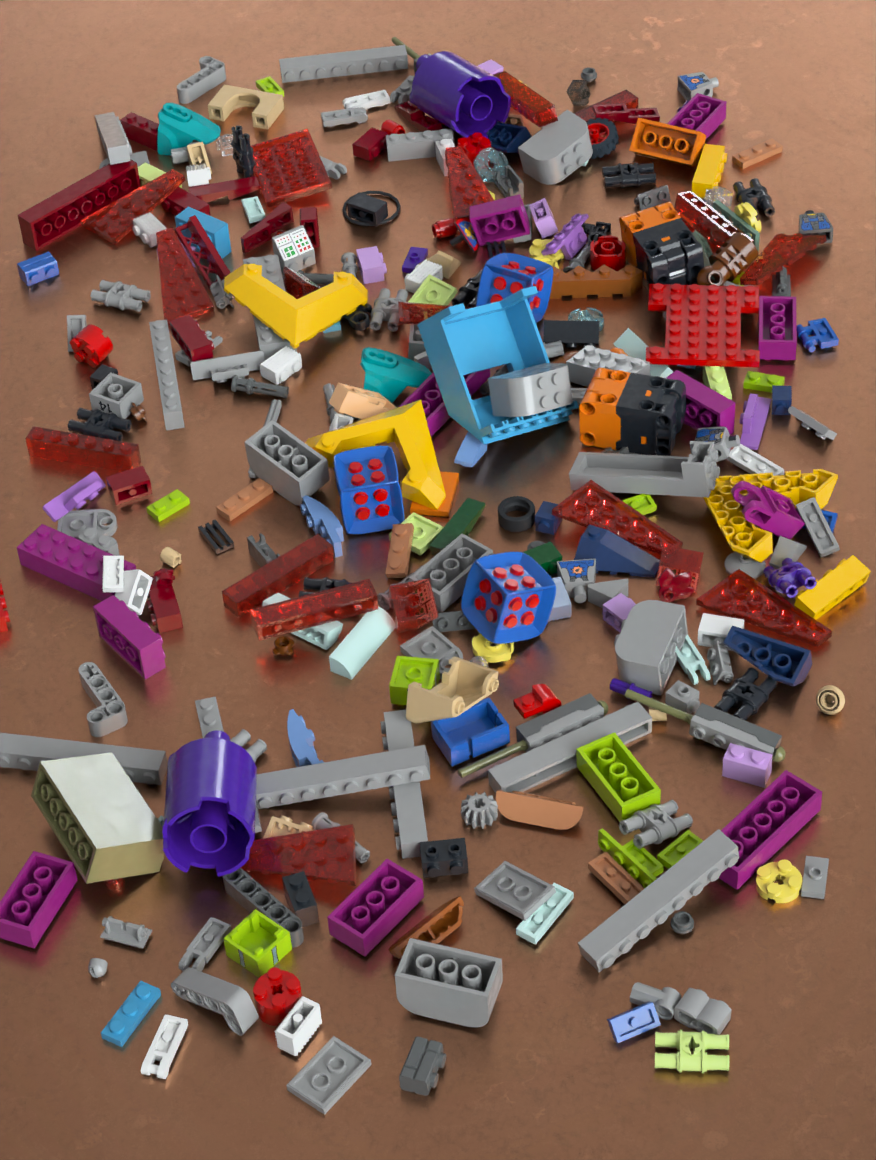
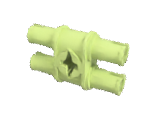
M682 1030L677 1031V1033L655 1032V1048L669 1047L679 1050L677 1053L669 1054L655 1052V1068L677 1069L681 1073L682 1071H702V1073L707 1072V1070L729 1071V1055H707V1052H705L707 1049L729 1050V1034H707L705 1030H702V1032H685Z

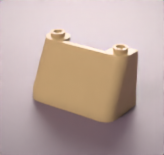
M455 656L449 659V664L452 665L449 672L442 673V682L434 688L427 690L422 688V684L415 681L408 685L406 719L417 724L459 716L497 690L499 685L497 680L498 671Z

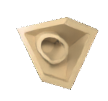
M439 250L437 254L426 259L441 265L443 277L447 279L452 276L461 264L456 258Z

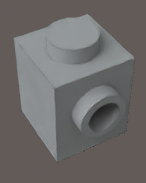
M678 680L666 692L665 703L689 714L694 713L700 706L699 691Z

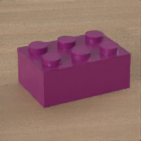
M520 194L470 207V221L479 246L487 245V242L492 244L494 241L500 242L530 234V221Z

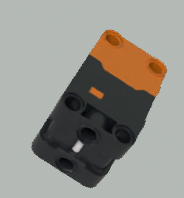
M670 201L619 218L621 237L626 244V260L629 264L643 271V285L648 292L649 284L656 283L698 285L697 276L704 267L703 250L701 244L693 236Z
M598 368L579 405V438L581 443L586 446L611 447L612 450L628 447L630 453L642 455L670 456L675 445L676 434L681 431L685 421L686 385L680 380Z

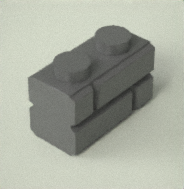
M418 1036L415 1037L399 1075L400 1088L402 1090L414 1091L416 1094L427 1096L431 1087H436L439 1077L438 1069L443 1068L446 1062V1054L443 1052V1044L441 1042L428 1041V1039Z

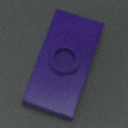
M410 247L402 265V272L411 273L416 265L423 262L428 255V248Z

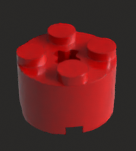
M476 132L467 138L462 137L458 139L457 147L460 156V167L466 170L473 168V171H479L490 165L492 158L491 142L488 138Z
M606 235L598 237V240L595 242L594 240L591 242L590 265L594 271L603 265L617 272L625 267L626 244L623 240L621 242L616 236Z
M89 324L70 341V345L75 353L74 358L78 362L84 361L88 363L92 368H96L113 350L112 341L108 336L105 338L101 334L104 331L99 327Z
M274 967L258 978L253 987V995L259 1018L268 1025L279 1026L278 1023H281L302 997L300 981L294 974Z

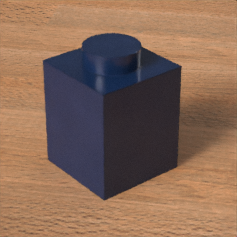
M772 385V415H791L788 409L792 404V386Z
M543 501L535 515V531L554 535L562 521V505Z

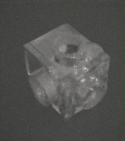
M715 186L713 189H706L704 206L713 212V201L719 200L731 210L733 193L719 186Z

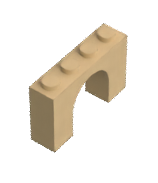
M224 84L208 104L209 119L225 121L230 113L237 108L255 107V110L252 112L253 127L269 129L284 110L283 95Z

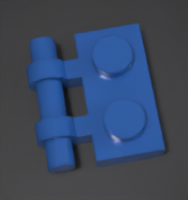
M826 318L808 321V326L803 327L801 324L797 325V336L803 340L802 344L809 352L815 351L816 347L814 345H819L823 349L837 346L839 343L838 337Z

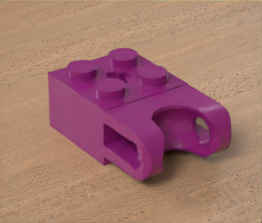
M740 481L731 490L735 501L744 507L741 511L744 518L761 529L772 532L778 538L782 536L792 539L805 525L791 498L764 485L759 488L746 481ZM742 490L748 491L746 496L740 494L739 492Z

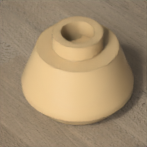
M827 685L818 691L816 703L823 713L833 715L843 709L845 697L838 687Z

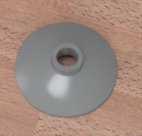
M737 552L731 553L725 560L727 573L741 580L759 577L763 574L766 566L765 560L760 563L746 558Z

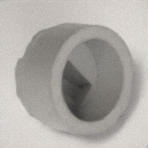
M100 958L90 959L88 965L89 974L94 978L105 975L108 966L107 961Z

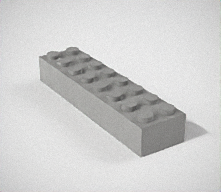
M278 254L243 259V264L262 265V276L285 291ZM253 315L258 347L264 353V360H267L285 346L297 352V348H292L287 339L280 338L270 327L268 328Z

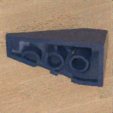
M497 122L486 133L491 142V147L496 151L519 153L518 147L532 137L527 127Z
M590 524L580 538L574 560L596 559V573L598 571H610L612 575H617V572L629 573L630 576L655 578L660 571V567L663 566L661 560L609 530Z
M733 625L724 640V645L773 680L791 686L804 682L812 667L811 650Z

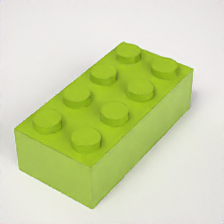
M615 732L576 749L577 768L619 822L632 817L638 810L643 811L653 804L660 805L661 789Z

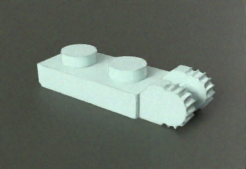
M686 635L681 651L676 646L677 661L684 672L688 674L693 685L699 682L698 676L695 673L696 670H700L705 681L710 680L711 675L704 659L690 637Z

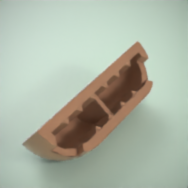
M503 790L496 791L499 811L504 817L512 821L565 830L579 822L584 810L583 805H575V802L520 791H512V793Z

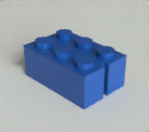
M490 698L481 700L457 717L431 721L432 738L451 766L469 760L470 755L474 758L510 743L509 724L502 714L498 713L497 707Z

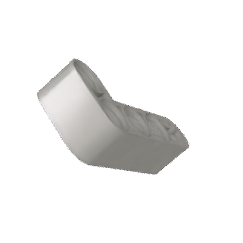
M210 56L201 57L199 59L200 71L177 85L178 101L182 104H188L226 80L225 64Z
M86 662L81 664L78 671L82 687L97 707L87 714L90 734L94 737H102L124 727L128 723L124 702L95 663Z
M187 967L171 983L172 990L180 998L222 1014L229 1028L238 1035H243L259 1018L249 994L243 988Z

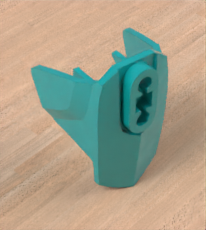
M166 103L158 112L157 143L158 154L171 156V149L187 147L193 140L207 145L220 137L221 129L218 125L186 107L175 103Z
M371 347L364 348L362 351L360 365L365 371L364 389L380 393L391 403L407 386L418 388L432 374L425 365L388 351Z

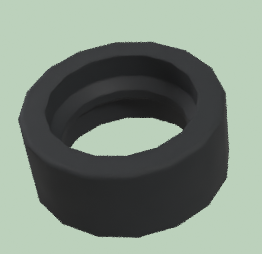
M522 496L508 497L498 505V522L502 528L511 532L526 531L535 523V506L528 498ZM512 511H523L527 513L522 517H510L506 515L507 513Z

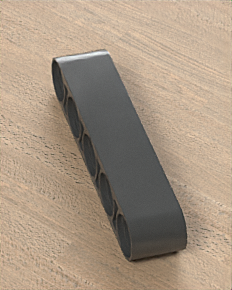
M239 868L230 874L223 875L225 891L250 914L256 909L288 930L292 947H298L303 943L302 921L243 869Z

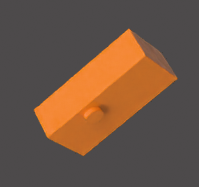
M638 118L629 151L637 155L697 168L706 135L699 131Z

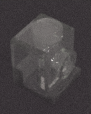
M225 134L218 137L216 147L217 151H221L222 156L233 155V147L231 145L233 134Z

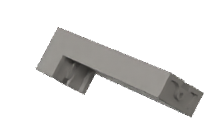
M690 441L691 454H689V457L579 452L569 472L571 490L709 498L711 490L715 488V480L720 475V467L716 464L718 451L715 450L714 442Z

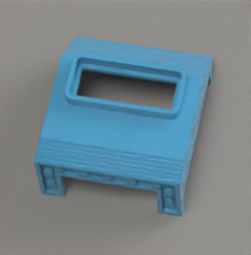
M536 286L521 289L501 301L470 309H465L463 303L450 306L417 325L448 415L484 445L570 420L569 415L573 414L572 411L579 408L577 401H573L569 405L534 415L521 417L493 416L490 395L472 400L468 391L464 375L505 364L508 371L513 372L543 363H550L527 300L538 293Z

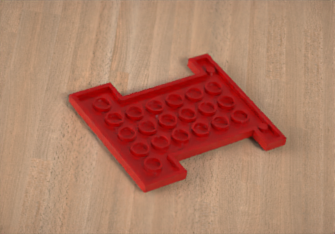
M649 284L648 311H666L665 348L656 346L646 347V361L657 365L759 368L760 350H741V313L759 314V287Z

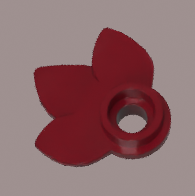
M666 568L658 579L660 585L658 596L660 600L670 603L676 599H686L691 596L695 591L689 586L692 581L691 572L688 571L675 576L670 568Z

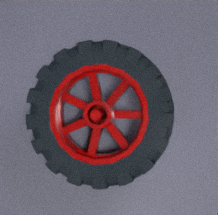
M606 118L589 119L586 123L593 149L591 159H596V157L602 158L604 157L603 155H608L611 153L610 151L615 150L616 145L619 143L618 132L613 122L608 121Z

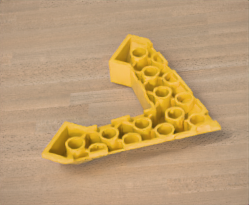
M243 264L224 279V291L227 294H233L239 304L243 307L247 306L250 309V313L268 328L270 327L280 338L287 339L290 342V346L294 349L299 347L300 342L310 340L317 333L340 321L343 315L348 316L356 311L359 305L363 306L368 302V290L352 273L334 272L333 283L299 299L294 298L262 276V265Z
M421 400L311 437L305 442V444L327 459L328 467L334 468V456L338 453L376 446V444L382 442H395L404 467L408 472L402 481V497L435 510L439 508L446 497Z
M813 469V473L802 474L801 470L785 471V475L773 476V472L719 476L715 480V488L711 490L709 498L703 497L731 549L746 558L762 563L773 553L772 533L755 527L753 523L748 522L741 512L744 507L735 501L731 494L732 488L740 481H746L759 488L764 485L791 498L795 507L796 504L815 497L820 509H822L829 501L838 479V474L823 469ZM742 490L739 493L746 496L748 491Z

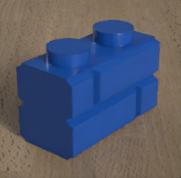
M50 252L17 263L19 276L27 287L59 275L57 260Z

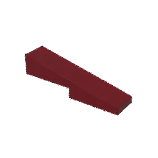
M410 101L395 105V110L418 131L442 129V124L439 121L425 115L424 112Z
M625 103L593 105L592 107L596 118H606L637 124L638 118L656 122L660 121L657 108L627 109Z
M256 176L188 187L191 194L206 203L224 196H228L229 200L261 189Z
M283 202L241 237L242 252L246 254L271 240L272 233L294 222L293 208Z

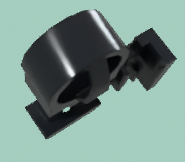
M584 222L581 225L584 228L585 234H589L588 242L590 244L593 240L594 242L597 241L598 237L606 236L607 232H611L610 223L596 222L595 226L594 224Z
M368 303L363 306L359 305L356 311L348 316L343 315L341 319L345 318L348 320L349 325L357 331L365 330L370 326L368 314L364 312L371 313L372 306Z

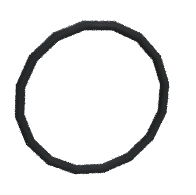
M383 191L360 192L365 195L381 194L390 197L396 202V212L391 217L383 220L379 225L393 220L399 214L401 205L392 194ZM355 195L351 196L343 205L342 212L344 217L357 225L373 226L348 217L346 213L347 202Z

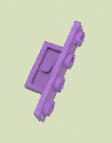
M578 213L572 216L570 222L565 224L563 229L554 236V239L546 244V248L541 252L542 255L555 254L561 248L566 260L572 259L588 241L581 226L588 219V214L581 215Z
M750 393L748 401H744V413L740 415V424H743L740 444L749 449L758 450L771 405L770 398L758 397V394Z
M93 471L42 508L52 521L56 522L73 509L79 510L86 504V500L89 499L91 501L99 495L98 492L106 487V484Z

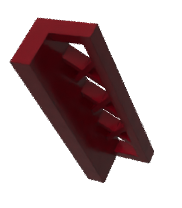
M196 215L189 217L186 224L174 229L209 289L212 283L218 281L211 282L208 277L209 272L218 275L221 280H224L230 274L229 269ZM188 228L191 238L183 236L181 231ZM191 243L198 245L200 252L192 251ZM200 258L207 259L209 266L201 265L199 262Z

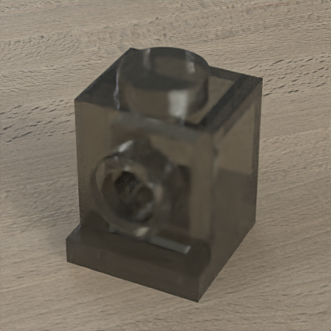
M572 80L566 92L573 106H585L589 103L591 93L587 87V80Z

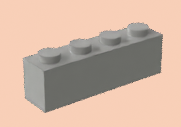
M452 129L386 135L388 162L436 157V141L452 139L454 143Z

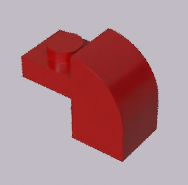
M545 684L533 685L532 692L513 700L514 707L524 719L535 714L541 716L562 706L561 701L549 686Z

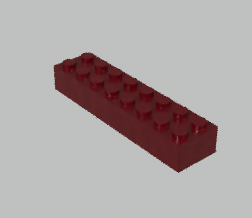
M130 159L128 162L108 164L18 214L23 243L37 251L141 192L137 163Z

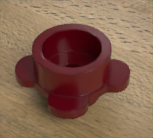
M163 568L153 573L156 576L155 581L159 586H169L175 580V576H173L174 571L171 569Z

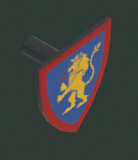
M460 218L454 224L461 234L450 240L452 246H455L465 240L474 253L479 243L471 221L466 218Z

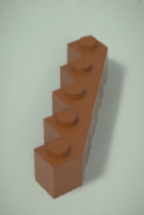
M628 264L618 272L606 265L593 272L578 265L568 273L553 266V281L549 299H561L565 295H572V298H587V295L612 297V294H623V297L632 296L643 288V271L631 264Z

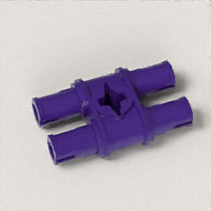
M785 558L782 561L783 567L779 569L767 566L763 571L769 584L779 593L786 594L789 598H793L798 594L797 588L805 586L807 589H813L817 584L810 570L800 562H794L791 558Z

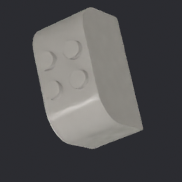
M569 110L564 111L518 147L523 171L546 185L561 182L588 161L593 154L586 121Z
M543 363L488 378L493 416H528L573 403L568 364Z
M271 420L244 442L247 460L255 475L273 486V490L295 505L302 504L305 495L312 496L330 479L327 459L274 420Z
M646 600L636 604L630 610L627 619H624L622 622L620 634L616 635L614 641L619 680L629 684L635 683V686L652 691V694L662 695L677 661L676 646L681 651L685 637L688 635L684 605L658 600Z
M412 938L408 941L395 973L397 999L405 1009L420 1016L467 1027H481L488 1023L503 982L501 958Z

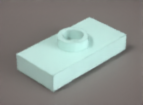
M258 196L241 200L249 223L259 222L266 217Z

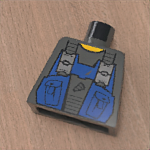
M808 210L804 214L799 215V246L832 243L833 226L825 213H814V211Z

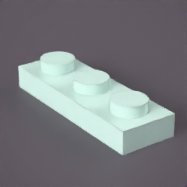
M553 883L552 885L555 886L556 893L528 919L523 920L516 928V935L536 945L573 900L574 892Z

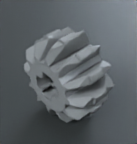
M475 792L474 796L467 794L466 800H462L461 817L466 825L472 824L473 829L477 826H481L482 829L485 825L492 826L493 821L497 820L498 817L497 801H494L493 795L487 796L485 792L481 795Z

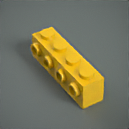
M704 145L692 181V197L712 199L714 192H717L718 182L720 183L721 173L724 171V163L727 162L725 146Z
M854 555L847 560L844 558L834 570L829 569L821 580H815L817 582L815 588L807 589L806 591L801 590L795 596L796 601L793 609L811 625L866 583L871 571Z

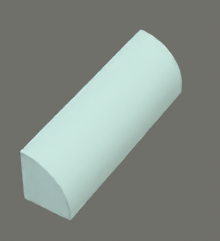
M628 328L613 344L617 348L623 349L629 357L640 358L646 361V347L648 346ZM650 364L651 376L666 378L674 372L667 365Z
M280 593L267 598L262 604L261 619L325 650L329 649L337 641L342 631L343 623Z
M373 605L329 656L330 671L352 680L396 628L395 622L389 613L381 607Z

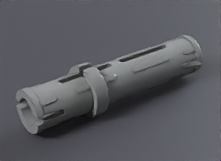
M328 383L323 386V391L328 407L326 409L327 414L330 416V422L332 423L337 412L334 411V407L329 404L335 386Z

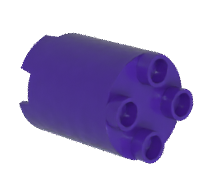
M449 51L437 52L431 56L424 54L419 57L416 63L417 71L413 78L409 99L422 112L465 138L476 132L488 138L486 133L498 121L505 123L511 107V96L504 91V87L500 82L501 79Z
M211 731L204 738L183 745L168 758L162 831L163 851L175 867L186 873L191 865L199 868H216L218 877L230 874L241 868L249 860L250 848L254 842L257 767L251 755L240 745L231 742L228 734L223 731Z

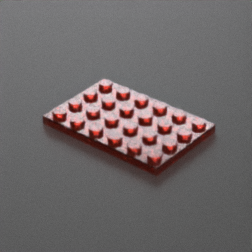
M308 129L251 146L254 150L253 160L255 161L253 171L259 182L267 207L277 206L283 202L294 201L295 199L324 192L332 188L329 176Z

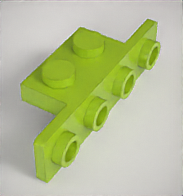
M603 828L598 831V845L600 849L613 857L620 866L626 869L634 879L643 885L644 889L657 879L656 876L664 872V866L644 847L638 849L634 845L633 839L621 846Z

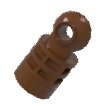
M735 232L723 243L722 247L716 250V253L709 257L710 265L703 267L699 271L697 276L698 285L724 286L725 281L733 282L737 275H740L759 256L755 245L743 234ZM711 275L715 278V283L711 282Z

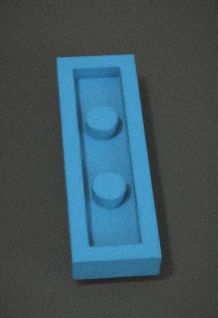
M140 980L102 1030V1039L122 1047L161 996L160 989Z

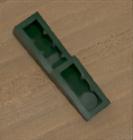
M467 498L429 545L431 555H437L459 535H469L486 504Z

